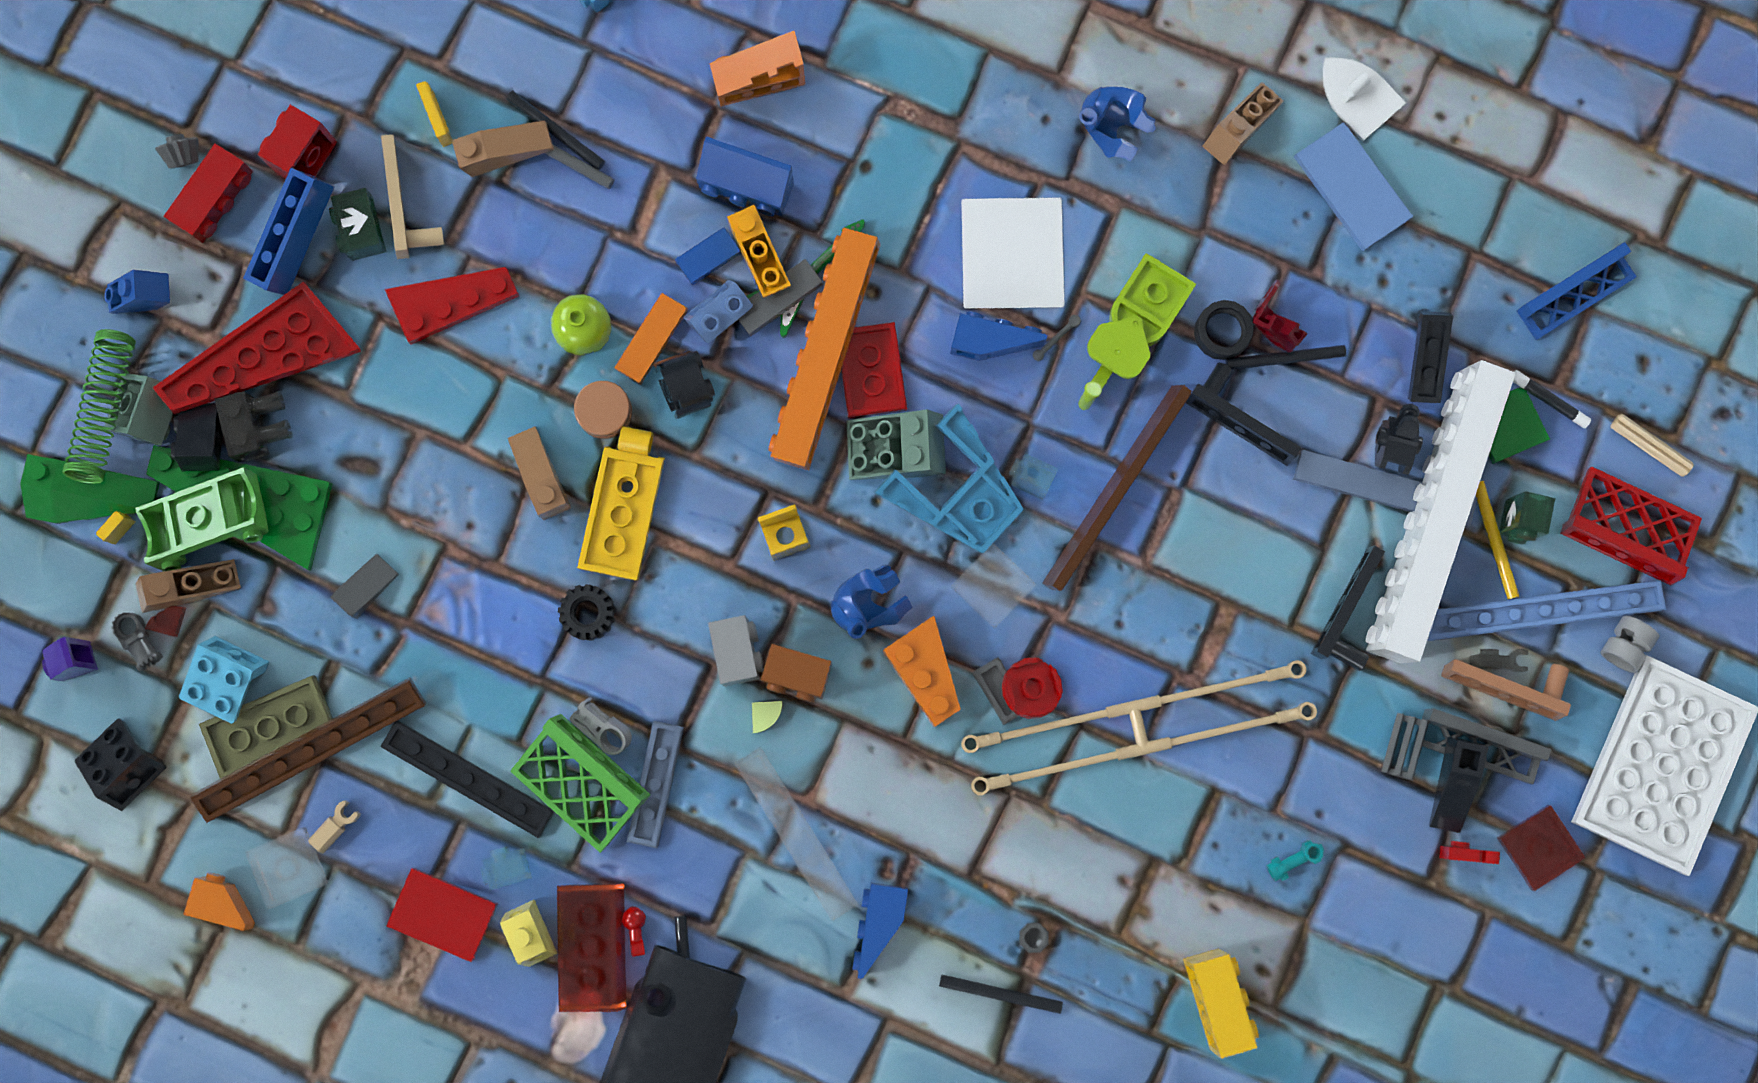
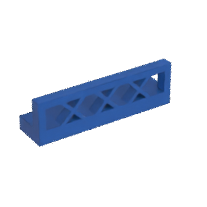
M1625 242L1517 310V313L1535 340L1637 277L1624 259L1626 255L1632 252ZM1614 263L1617 264L1625 276L1619 282L1606 279L1608 267ZM1601 272L1600 277L1595 276L1596 274ZM1585 281L1599 283L1598 292L1595 297L1582 294ZM1605 285L1611 286L1604 290ZM1577 287L1576 293L1570 292L1572 289ZM1561 296L1575 299L1571 312L1557 310ZM1580 300L1587 301L1580 305ZM1552 303V308L1545 307ZM1537 311L1550 314L1548 326L1542 330L1539 329L1531 317ZM1556 315L1562 316L1560 319L1555 321Z

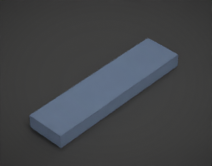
M653 721L640 779V785L651 796L632 816L627 838L629 843L658 848L684 727Z

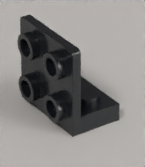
M120 718L116 719L75 759V764L95 797L120 811H123L167 768L163 760L140 747L126 723Z

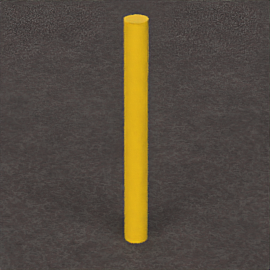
M1480 481L1475 496L1507 599L1519 597L1485 483Z

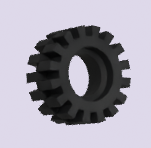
M585 584V586L578 585L573 590L569 589L566 592L565 598H561V607H558V613H560L559 621L563 625V629L571 636L580 640L592 641L595 638L603 637L605 632L611 630L610 626L616 619L614 617L616 608L613 605L612 598L601 588L590 584ZM584 601L594 602L599 610L597 619L591 624H582L576 618V609Z

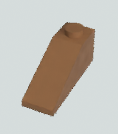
M546 121L481 130L452 140L459 168L470 177H475L554 150Z
M536 426L509 437V444L537 515L546 520L571 509Z

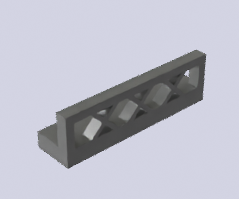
M1435 708L1424 710L1422 719L1428 720L1429 724L1438 726L1445 737L1444 740L1437 743L1424 740L1422 747L1444 754L1445 747L1441 745L1447 743L1448 736L1458 738L1464 735L1470 741L1477 742L1476 740L1484 742L1485 744L1483 745L1487 747L1492 745L1498 748L1503 759L1494 764L1486 760L1485 769L1528 784H1534L1540 761H1548L1551 749ZM1447 730L1455 732L1456 734L1450 736ZM1506 750L1514 754L1508 756ZM1519 756L1530 758L1531 762L1527 775L1516 772L1511 760ZM1506 763L1508 769L1500 767V765Z

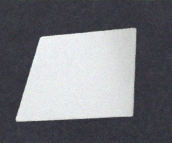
M962 199L964 308L1064 307L1062 199Z

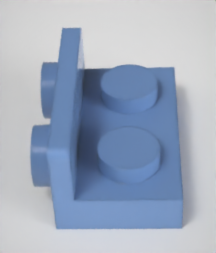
M728 280L683 316V318L690 327L698 332L705 342L709 343L749 311L753 305L735 282Z

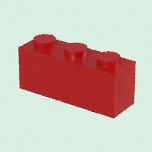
M214 144L163 217L196 240L204 243L206 238L211 237L216 231L217 223L223 214L231 210L234 199L239 191L248 186L251 174L254 171L245 162L217 144Z

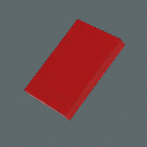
M895 322L855 327L841 368L848 419L907 411Z
M411 868L386 926L466 961L473 962L498 903L426 872Z

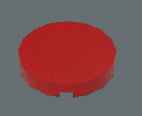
M1024 658L1012 664L1006 671L1002 681L1003 698L1008 707L1017 715L1027 719H1039L1053 712L1057 707L1063 693L1062 680L1057 670L1051 664L1048 665L1039 658Z

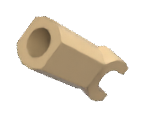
M348 801L340 802L335 808V815L333 817L329 816L308 839V842L318 852L324 854L346 830L345 826L359 819L361 815L359 811H355L349 818L344 815V809L349 804Z

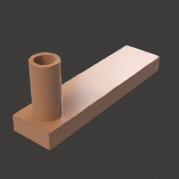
M1456 659L1444 665L1441 677L1554 721L1568 716L1571 706L1570 703L1561 700L1569 674V669L1562 665H1551L1543 693Z

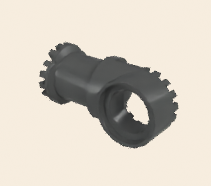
M123 612L114 618V621H112L113 634H115L123 649L129 650L137 662L136 668L138 671L150 668L151 663L155 665L163 658L161 652H156L148 640L149 634L145 630V623L140 615ZM128 617L132 618L136 623V629L130 635H126L121 629L122 622Z

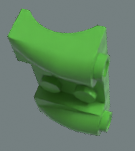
M244 467L135 508L136 514L145 529L148 541L144 562L149 566L162 570V572L181 569V566L187 562L185 557L187 553L233 536L244 540L246 543L258 542L269 531L257 474Z

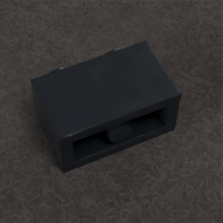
M206 403L179 412V416L174 417V431L177 435L176 442L171 443V457L177 461L182 472L219 471L224 417L218 403Z

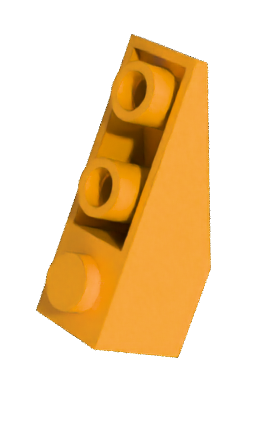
M755 205L727 216L729 227L763 298L790 287L791 284Z

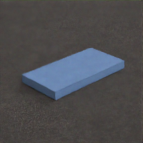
M1344 122L1294 156L1362 252L1413 217Z

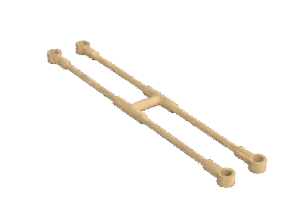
M1295 660L1288 663L1287 666L1266 670L1265 673L1162 697L1156 695L1106 707L1105 710L1004 733L994 732L980 736L967 735L962 739L961 747L967 753H974L979 748L1000 744L1003 740L1104 717L1110 719L1129 714L1136 744L1117 748L1116 751L1014 775L1004 774L990 778L977 777L971 783V790L976 795H984L989 790L1010 786L1013 782L1118 759L1120 761L1168 750L1175 745L1275 722L1281 724L1299 719L1304 721L1312 720L1317 714V709L1313 703L1304 702L1296 708L1276 712L1275 715L1171 739L1166 737L1148 741L1141 711L1161 707L1165 703L1266 680L1271 682L1285 678L1299 679L1305 675L1306 666L1303 662ZM1294 664H1297L1301 669L1299 675H1294L1291 671ZM1304 706H1308L1311 709L1309 717H1305L1302 714ZM968 738H972L976 742V747L973 750H968L965 747V741ZM978 780H982L986 784L983 792L975 790L974 785Z

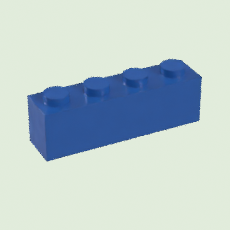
M290 168L243 279L266 291L282 295L290 291L335 186L310 174Z

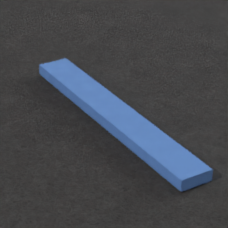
M1657 580L1437 609L1427 642L1666 610L1662 582Z

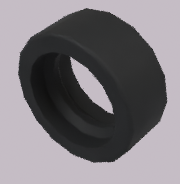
M1221 300L1210 304L1202 311L1195 323L1194 336L1198 347L1204 354L1213 359L1226 360L1227 358L1236 357L1247 348L1253 338L1254 324L1250 313L1244 306L1235 301ZM1220 313L1230 314L1240 323L1241 336L1233 346L1219 347L1208 338L1206 331L1207 323L1214 315Z

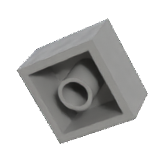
M745 615L709 622L708 625L720 684L727 687L760 680L759 672L764 671V663L761 653L755 652L753 642L759 641L754 622H749Z

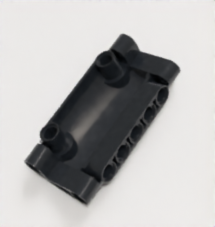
M655 945L645 970V976L634 986L600 1083H716L737 1024L738 1013L736 1006L747 978L733 971L686 958L681 953L670 948ZM656 989L655 996L647 1001L648 993Z

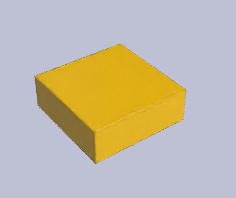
M116 511L99 528L96 535L103 541L116 545L136 521L129 515Z

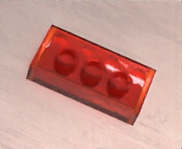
M624 883L557 886L559 1012H618L626 1009L625 927L621 921L625 912Z

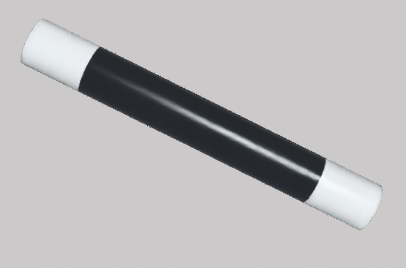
M1518 370L1514 371L1516 373L1513 380L1515 384L1582 428H1586L1590 424L1591 418Z

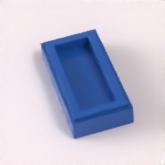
M725 227L677 257L675 262L693 286L740 255L741 250Z

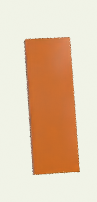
M661 293L614 367L615 370L641 385L682 321L683 316L687 313V307Z

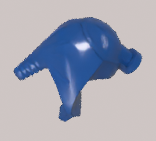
M1099 87L1092 91L1083 102L1079 119L1107 158L1120 157L1131 162L1138 151V147L1121 138H1117V130L1120 126H1131L1146 133L1156 130L1154 124L1156 119L1149 116L1144 109L1146 97L1136 90L1125 87Z
M882 565L873 571L864 569L850 577L838 587L833 600H831L833 619L854 639L861 638L866 630L870 628L899 623L902 617L913 607L906 595L889 608L881 607L871 600L872 591L884 594L900 583L896 572L891 570L889 565Z

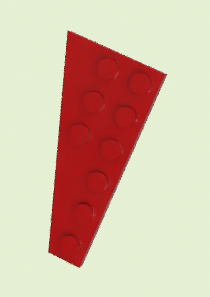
M303 281L152 388L172 413L176 414L360 353L361 350Z

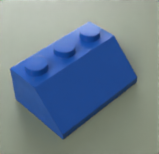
M706 136L696 178L701 191L711 197L721 195L730 198L729 201L740 207H746V204L750 206L755 205L757 211L766 216L773 217L774 214L782 216L794 185L792 166Z

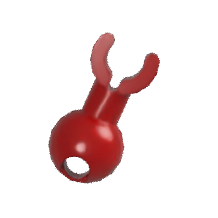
M631 906L623 913L621 921L623 926L629 930L631 956L645 955L641 928L646 922V915L638 907Z

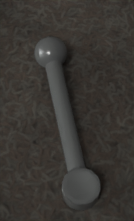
M1072 315L1068 320V324L1040 350L1038 349L1033 352L1034 360H1043L1044 354L1071 328L1079 326L1081 322L1080 317Z

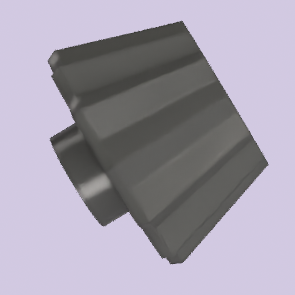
M177 134L166 137L167 143L159 145L155 149L169 169L184 167L198 162L199 139L195 137L185 138L184 134Z

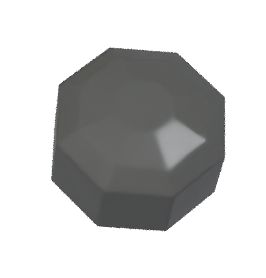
M1039 922L1026 923L1019 931V944L1028 953H1041L1049 944V932Z

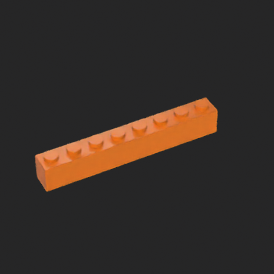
M843 227L841 236L837 235L834 239L832 253H835L832 264L828 263L824 271L823 281H826L823 292H818L815 299L814 309L817 311L814 321L809 320L806 327L805 337L808 338L805 349L801 348L797 355L796 366H799L796 377H791L787 387V394L790 395L787 405L781 407L778 415V423H781L778 434H773L769 443L770 457L775 461L810 470L842 364L881 244L878 237Z

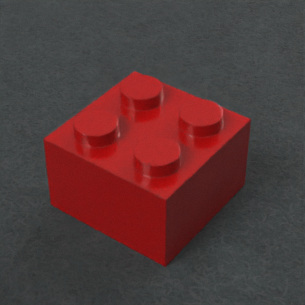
M290 104L287 110L278 116L276 127L270 136L265 137L261 142L260 151L257 155L276 174L285 179L290 168L315 177L337 141L320 121Z

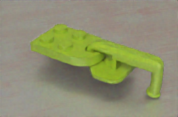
M1145 253L1113 303L1109 315L1110 322L1100 324L1088 341L1087 352L1089 356L1101 364L1091 382L1085 384L1084 392L1078 402L1081 410H1088L1092 406L1096 398L1101 395L1103 387L1113 372L1125 379H1132L1140 374L1150 358L1148 346L1154 345L1162 339L1193 291L1196 283Z

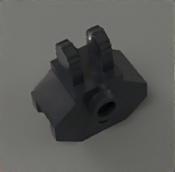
M1413 403L1403 405L1397 417L1389 416L1388 420H1383L1375 439L1376 467L1385 469L1387 463L1391 462L1399 464V473L1409 475L1413 467L1415 454H1419L1423 443V437L1419 436V421L1417 419L1419 417V409Z

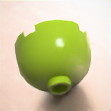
M584 294L571 295L561 300L554 308L551 317L552 334L558 345L568 353L578 356L600 350L609 340L612 331L610 316L605 306L594 297Z

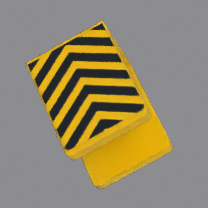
M795 504L758 517L773 561L810 548ZM783 527H788L794 532L793 541L786 545L779 543L776 537L779 529Z

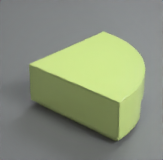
M783 701L752 702L753 733L763 732L777 721L782 711Z

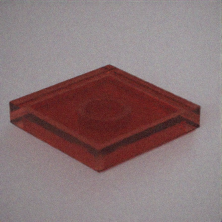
M1546 805L1497 837L1532 891H1536L1586 858L1551 805Z

